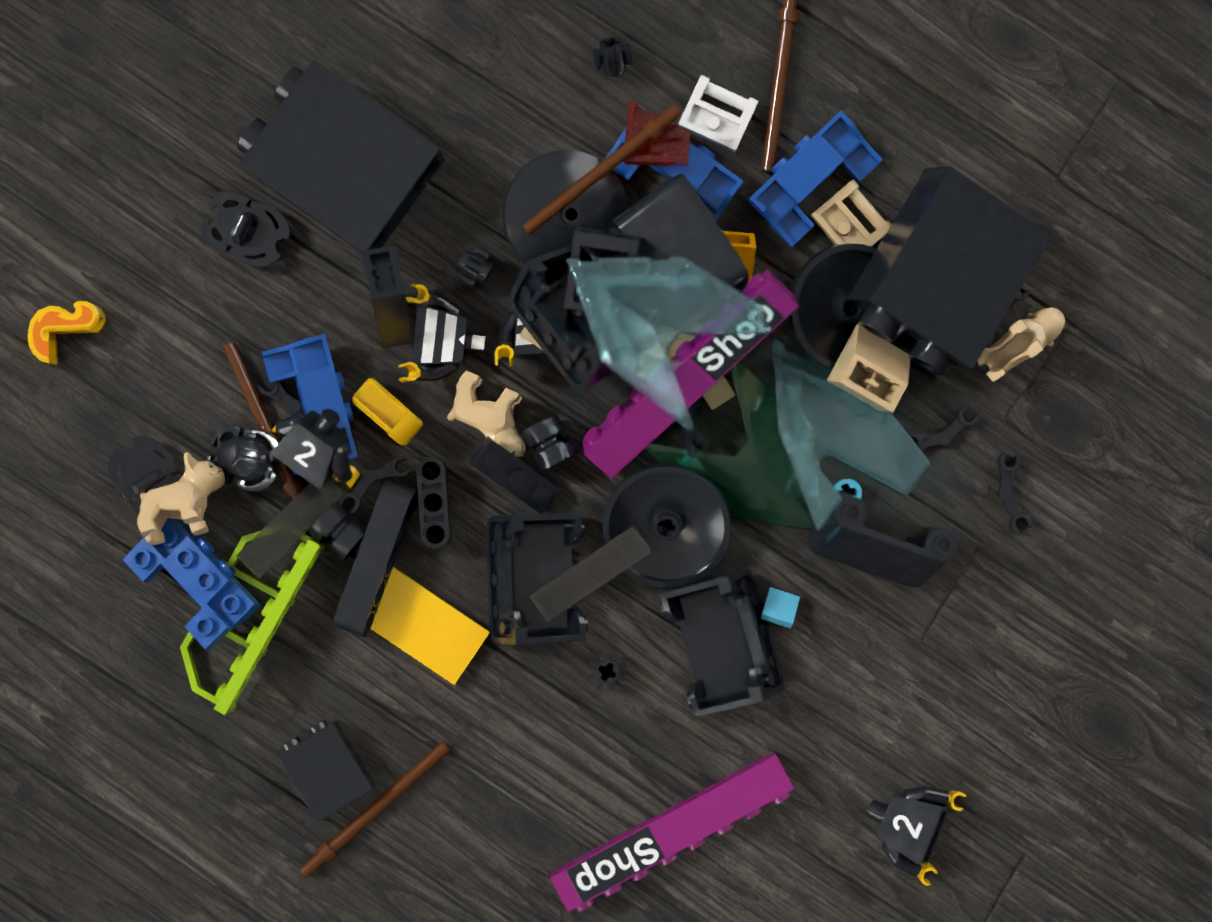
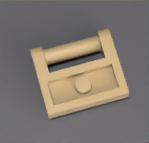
M854 179L812 213L811 218L835 245L854 243L872 247L886 235L892 223L882 218L858 190L860 186ZM847 197L850 198L876 229L871 235L842 202Z

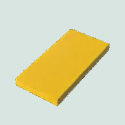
M395 567L392 569L371 629L453 685L459 680L490 633L489 630Z

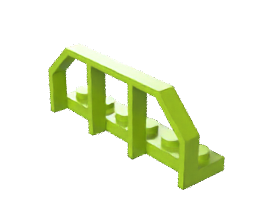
M289 524L279 525L242 536L228 561L235 569L236 573L234 575L276 598L275 600L272 598L268 600L261 615L265 616L259 628L254 626L247 638L232 630L225 635L247 648L244 656L239 654L230 668L233 675L228 684L223 682L216 694L202 687L190 648L195 638L190 632H188L180 646L192 691L216 704L214 710L223 715H227L235 710L236 702L259 661L267 653L268 650L266 649L287 611L295 603L296 600L294 599L320 552L324 551L327 546ZM287 531L306 542H301L295 551L293 559L296 560V563L291 572L286 570L277 584V587L281 588L280 591L235 567L248 543Z

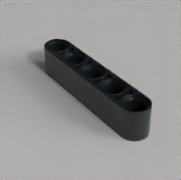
M387 480L382 486L333 622L334 627L361 637H366L369 633L418 500L417 489L391 480Z

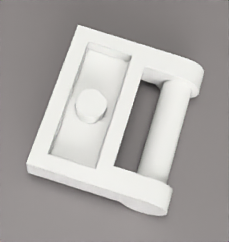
M701 75L679 121L678 127L732 152H736L759 101L751 97L748 100L709 82L710 78ZM705 93L742 110L741 117L739 118L702 101L703 94Z

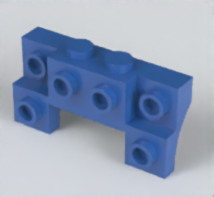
M639 107L606 158L643 130L642 125L651 118L655 120L656 117L642 107ZM667 126L662 130L664 134L655 141L652 139L613 169L615 173L628 182L642 162L668 180L680 173L683 174L690 181L716 221L743 184L742 179L714 160L715 154L703 145L697 148L688 141L690 137L678 127L671 129Z
M841 110L812 138L806 135L794 147L797 153L789 161L783 157L771 169L774 175L748 200L770 223L769 226L790 248L814 227L811 220L798 206L831 174L842 166L859 183L883 160L864 139L855 124Z
M322 334L306 338L289 345L263 351L262 356L269 383L272 384L295 378L304 415L311 410L321 414L323 409H332L338 413L340 420L336 427L348 436L345 447L348 450L349 461L357 459L358 456L348 422L353 420V414L349 402L343 403L340 391L345 390V384L341 371L335 372L326 335Z
M168 518L161 529L165 536L164 543L151 546L144 537L125 556L123 561L146 583L163 568L175 578L202 608L185 628L205 650H211L231 630L248 620L261 604L234 576L236 573L235 569L223 559L220 561L213 554L215 548L202 537L199 539L197 536H194L191 533V529L181 519Z

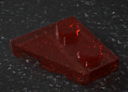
M628 101L625 143L643 130L642 125L651 118L655 120L659 115L655 113L653 115L640 108L637 103ZM670 124L662 130L664 134L655 141L652 139L624 160L625 165L689 167L691 134L678 125Z

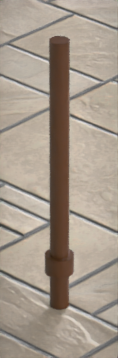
M784 0V6L780 9L778 22L781 23L761 169L762 172L773 173L771 169L775 166L793 26L797 24L799 13L796 10L797 0Z
M674 104L655 120L651 118L642 125L643 130L522 225L524 229L531 235L651 139L655 141L664 134L662 130L682 115L680 110Z
M235 342L223 346V349L259 429L270 432L277 437L276 433L271 431L273 426ZM264 437L265 442L268 444L270 450H272L270 443ZM280 460L275 461L284 482L283 490L287 498L291 497L300 519L312 515L302 493L305 489L300 478L296 479L292 469Z
M444 741L438 744L330 842L325 841L316 849L317 853L299 868L302 875L308 878L325 862L329 864L338 856L337 851L451 751Z

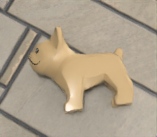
M1053 307L1038 310L1034 314L1028 313L1026 315L1027 319L1018 320L1009 327L1008 332L996 343L984 349L977 361L980 366L984 364L989 366L990 371L986 375L992 382H995L1014 366L1036 356L1046 345L1052 347L1054 345L1053 340L1060 335L1065 326L1064 314Z
M466 370L456 386L457 394L454 399L453 408L447 416L448 420L453 421L456 419L481 431L485 438L489 436L512 454L521 458L526 451V441L515 427L513 410L523 397L519 393L505 388L496 402L477 400L475 390L481 385L483 380L480 376Z
M189 452L184 453L185 472L179 481L152 489L147 493H141L142 502L137 524L146 542L151 546L165 542V536L161 529L167 518L182 519L185 524L189 523L191 533L194 536L208 533V526L203 520L207 508V497L224 485L225 476L222 468L217 467L210 461H197Z

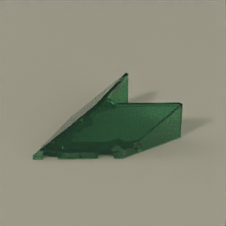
M741 361L731 368V373L748 442L734 457L707 453V456H705L703 452L696 451L695 458H692L687 454L686 449L649 444L645 448V451L658 463L681 464L707 476L723 494L729 508L730 517L811 530L820 501L800 421Z

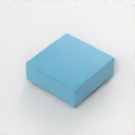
M770 587L760 619L791 629L800 597Z

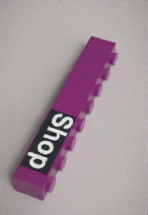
M768 269L762 275L757 274L748 282L745 291L738 297L734 296L729 299L723 306L722 312L715 319L707 320L699 329V333L691 341L687 340L678 347L675 356L670 361L661 363L644 385L639 384L632 390L629 399L621 406H615L599 427L595 426L586 433L583 439L584 455L612 479L799 307L794 294Z
M771 752L550 873V880L568 912L576 909L577 912L583 911L594 903L593 898L602 893L605 897L616 893L622 888L620 884L632 878L634 882L650 873L648 868L657 863H660L661 866L671 863L678 858L676 853L687 847L689 851H692L706 843L705 837L714 832L717 835L728 832L734 827V821L742 817L745 820H749L762 812L761 807L772 801L776 805L790 797L789 791L793 790L794 787L776 754Z

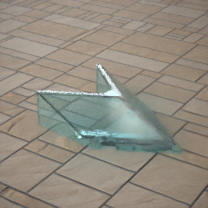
M670 257V260L598 258V261L580 262L579 259H567L603 363L689 431H691L694 425L667 354L668 348L679 334L766 333L769 330L762 306L684 257Z
M774 339L772 341L778 429L817 531L824 527L842 500L841 496L819 469V460L833 456L905 495L909 494L931 462L893 414L878 411L828 382L827 379L832 371L831 368L815 362L803 353L799 357L785 350V344Z

